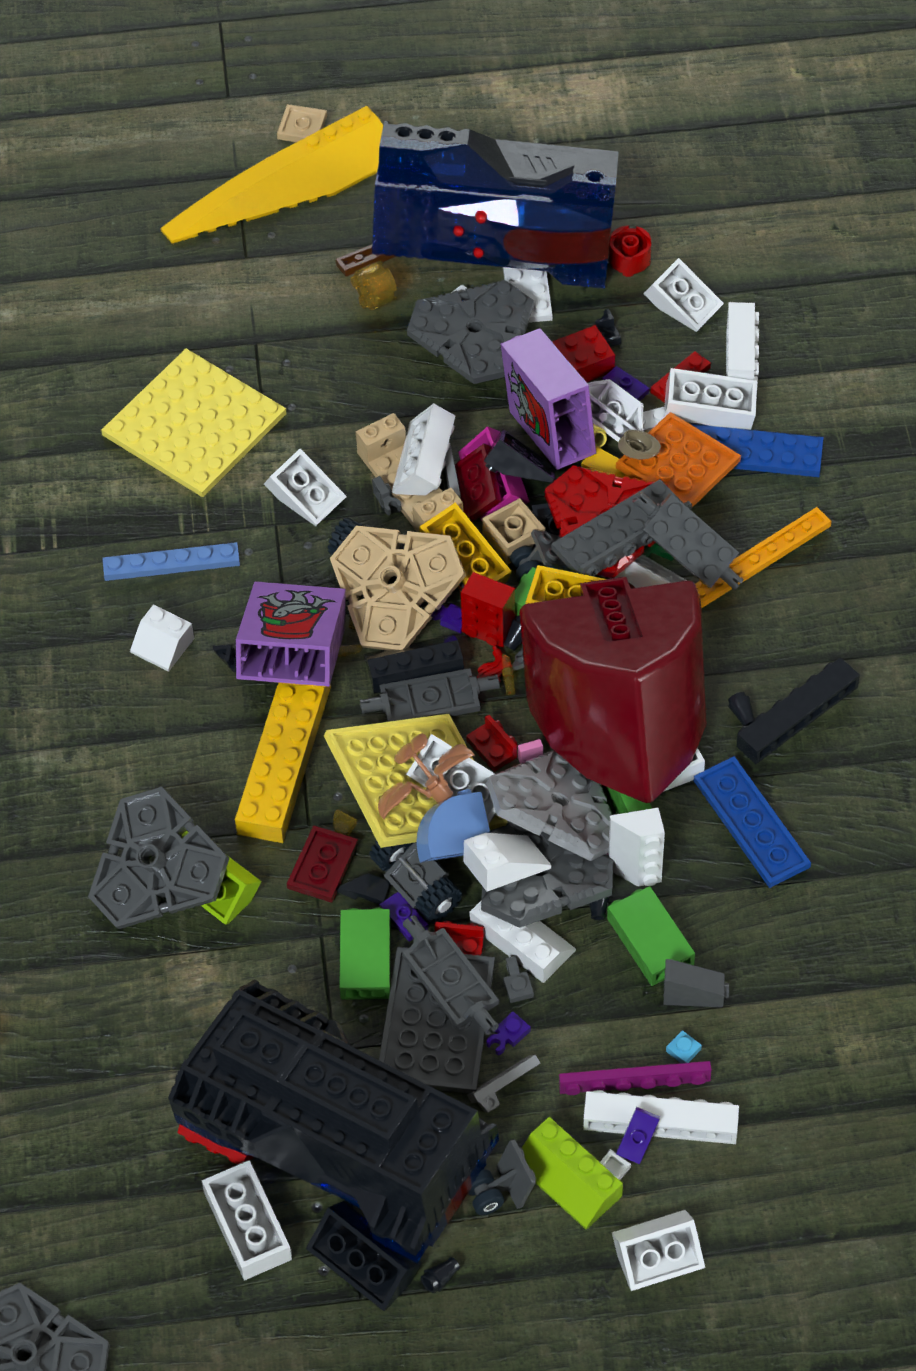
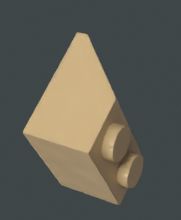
M520 498L482 518L483 536L507 565L511 563L510 555L514 550L523 546L533 547L535 544L531 535L533 530L545 531V527Z

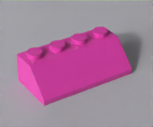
M487 426L458 452L460 460L482 444L489 445L491 448L500 431ZM497 471L496 476L502 502L480 516L481 521L482 518L519 498L525 505L529 503L521 477L504 475Z

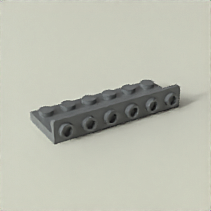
M661 479L641 490L656 504L663 502L669 494H673L680 500ZM639 492L553 542L551 549L572 572L595 577L603 569L615 565L621 558L632 555L636 549L643 545L650 544L653 540L641 530L647 522V514L632 502L635 497L638 498L636 495ZM690 501L683 503L690 510L692 509Z

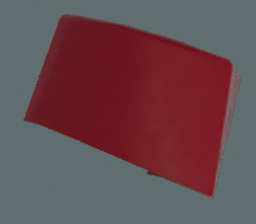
M627 577L580 583L581 596L523 605L520 609V625L526 698L530 712L548 744L587 779L643 803L653 802L692 762L707 725L701 598L696 585L692 581H681L631 589Z

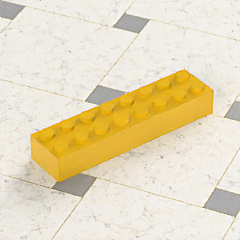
M278 683L235 817L237 835L278 843L284 842L331 685L327 687Z

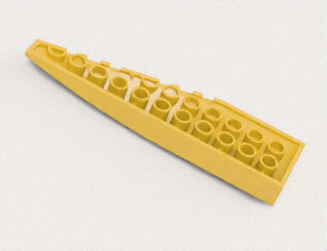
M365 106L235 176L161 228V232L173 244L196 237L198 233L203 231L210 233L217 231L216 228L228 225L230 227L237 225V221L246 219V221L277 213L279 209L284 207L294 208L298 206V203L307 200L309 203L318 200L317 197L324 195L327 197L334 196L380 171L383 124L372 110Z

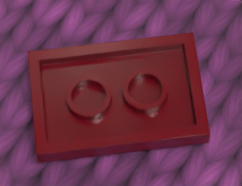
M482 444L455 464L460 497L463 502V512L471 522L502 502L496 473L485 466L487 463L484 462V458L490 449V446Z
M313 825L288 879L287 889L332 903L357 849L358 839Z

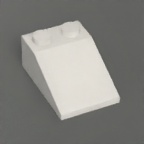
M679 258L643 293L658 309L696 332L724 304Z
M301 449L291 456L264 483L279 501L315 526L347 497Z
M483 833L464 840L463 862L486 891L551 869L549 861L527 835Z

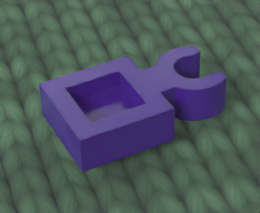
M450 603L449 607L446 608L442 604L438 611H434L431 614L432 620L441 619V626L462 633L461 607Z
M512 1011L498 1024L499 1027L495 1031L497 1034L488 1037L486 1045L489 1048L492 1044L498 1043L500 1046L496 1048V1055L499 1056L505 1051L507 1043L512 1047L519 1043L531 1031V1026Z

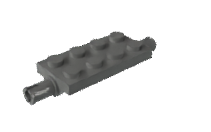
M643 491L636 495L638 498L635 497L632 502L641 508L648 518L645 525L641 528L644 533L708 588H711L719 578L724 580L733 590L740 586L737 583L741 584L743 578L729 568L731 562L739 554L734 547L673 494H669L660 504L653 502Z
M471 668L382 684L379 685L381 693L379 697L359 700L361 712L365 714L383 710L386 714L387 722L442 714L456 716L480 711L478 694L481 691L500 689L499 679H497V674L477 678L472 676Z
M415 915L410 916L412 921L407 918L403 922V926L413 937L414 943L410 948L402 952V957L454 1026L459 1029L472 1020H476L486 1035L491 1034L489 1029L493 1032L496 1031L499 1025L488 1011L499 1005V999L446 930L442 928L437 932H430L424 929Z

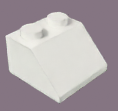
M153 604L140 621L130 652L169 672L194 640L192 623Z

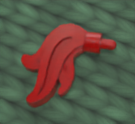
M497 646L492 647V654L495 658L494 662L481 665L478 668L479 674L477 678L497 674V679H499L508 670L510 661Z

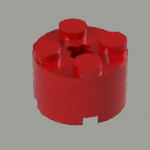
M622 226L613 231L609 243L610 265L625 277H631L636 273L644 271L651 263L652 243L650 234L645 229L637 226L636 229Z

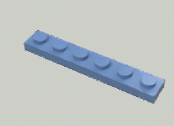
M237 542L103 557L105 581L240 566Z

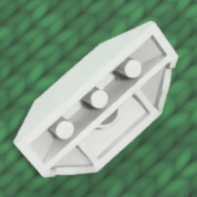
M610 379L587 383L589 385L592 420L595 425L601 427L617 442L628 430L643 431V404Z

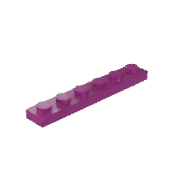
M710 1061L561 1073L559 1074L560 1094L577 1095L580 1092H593L595 1090L616 1089L618 1091H627L630 1088L642 1087L643 1089H651L655 1086L663 1085L676 1087L686 1083L701 1085L705 1082H710L711 1063Z

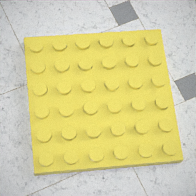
M185 349L101 431L102 435L199 496L204 497L287 412L285 407L190 350Z
M450 714L326 730L324 738L380 848L417 842V832L422 818L430 808L438 804L432 796L428 799L424 794L412 788L409 795L391 809L385 819L380 816L378 811V804L382 795L399 782L404 784L409 781L426 790L425 786L406 775L415 761L413 757L402 764L395 762L397 752L404 745L410 743L415 736L423 733L429 739L430 735L433 734L452 747L457 744L466 746ZM496 814L489 823V829L493 830L505 826L508 822Z

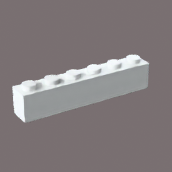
M601 1090L586 1091L583 1130L624 1134L635 1108L638 1107L660 1116L652 1137L736 1144L739 1105H733L730 1102L708 1103L700 1099L686 1101L677 1097L664 1099L653 1095L632 1096L625 1092L610 1094Z

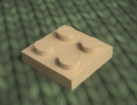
M287 104L277 132V139L298 142L323 129L327 118V110Z

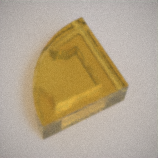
M336 809L333 816L334 830L337 833L349 836L357 825V819Z

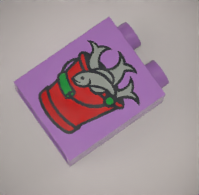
M540 328L501 343L510 413L556 470L595 455L596 447L589 385Z
M254 582L236 637V679L330 687L345 631L346 589Z

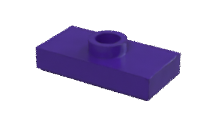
M617 366L602 378V380H612L638 401H641L649 393V387Z
M399 892L379 904L380 908L390 909V921L409 942L413 940V937L403 926V922L407 918L412 921L410 916L415 915L424 929H428L427 922Z
M636 1107L616 1151V1155L640 1164L660 1120V1116Z

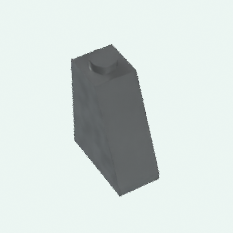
M666 959L663 1005L723 1007L724 998H729V983H724V973Z

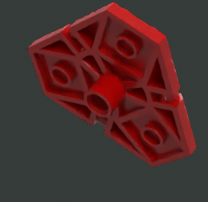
M573 465L545 488L544 495L556 527L561 528L560 538L654 482H647L643 479L638 480V478H630L628 476H624V478L616 477V474L613 473L608 474L607 472L593 471L589 468ZM653 540V541H652L650 544H648L647 546L651 547V546L654 545L656 542ZM645 545L636 549L632 555L621 558L612 567L603 569L597 575L615 578L644 553Z

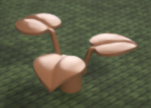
M418 734L410 743L404 745L397 752L395 762L402 764L413 757L429 778L425 783L427 788L425 790L409 781L404 784L402 782L395 784L379 800L378 811L380 816L385 819L388 812L405 799L412 788L424 794L428 799L432 796L437 803L451 798L453 791L449 788L448 782L444 779L442 773L465 759L475 756V754L463 744L455 745L440 757L439 764L435 766L434 773L439 777L432 776L416 754L428 742L425 734Z

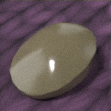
M638 430L626 431L618 442V448L621 453L634 459L652 458L661 449L660 442L655 437Z

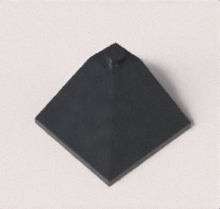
M504 429L500 431L484 458V462L487 463L485 466L494 473L498 471L504 475L551 483L555 478L556 468L550 462Z

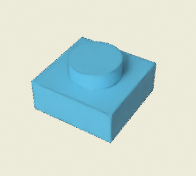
M682 1030L666 1047V1052L680 1063H689L701 1050L702 1045Z

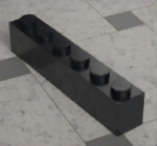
M841 657L835 662H829L823 671L817 675H812L800 688H794L788 697L784 700H778L768 712L758 715L749 726H743L737 734L736 747L754 764L759 763L856 690L860 674Z

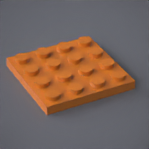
M670 412L648 432V434L660 442V452L649 459H634L623 455L616 462V469L630 478H638V480L643 479L647 482H656L661 479L683 503L690 501L693 507L741 461V455Z

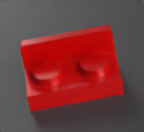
M490 715L485 716L484 725L466 735V741L494 772L517 758L518 744L512 735L508 736L502 724L497 719L494 720Z
M450 921L435 922V932L444 928L463 954L482 956L484 927L476 924H454Z

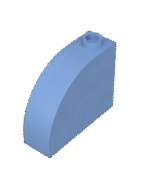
M471 789L459 791L457 796L439 802L427 811L420 822L417 832V852L420 863L464 856V840L483 833H490L481 792L472 793Z

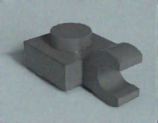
M381 476L373 478V493L381 507L384 508L385 513L388 516L391 515L390 507L392 506L401 511L400 500L391 497L392 490L390 485L384 483Z
M515 956L506 958L507 964L505 965L509 976L503 977V983L509 1002L514 1003L533 998L534 992L528 973L519 972Z

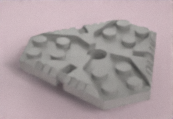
M554 750L488 778L486 784L497 816L540 836L541 832L550 835L548 841L589 861L609 852V828L612 813L609 805L606 804L607 798L602 785L587 779Z

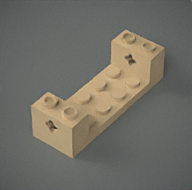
M394 413L356 431L358 455L375 477L381 476L384 483L390 485L391 490L393 489L406 439L405 427ZM438 487L426 496L394 493L391 495V497L400 500L401 512L416 532L419 531L421 525L455 502L463 511V502L452 488L442 491Z

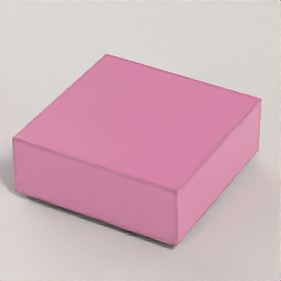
M540 739L518 745V760L520 764L543 755V745Z

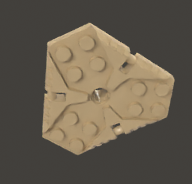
M355 526L330 557L340 588L346 589V600H349L350 603L347 607L360 643L364 648L380 650H403L408 648L432 619L431 614L435 609L439 610L441 608V605L445 603L453 590L466 577L454 542L449 535L407 531V535H404L399 530ZM400 543L405 544L404 550L399 549ZM397 576L394 583L388 584L391 577ZM364 595L365 598L358 601L357 597ZM426 601L428 605L423 610L420 608V605Z

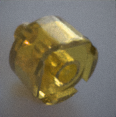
M377 261L356 270L354 276L351 277V283L359 293V303L363 309L374 310L397 299V296H394V292L397 291L396 283L388 268L384 269L381 266L384 264L382 261Z

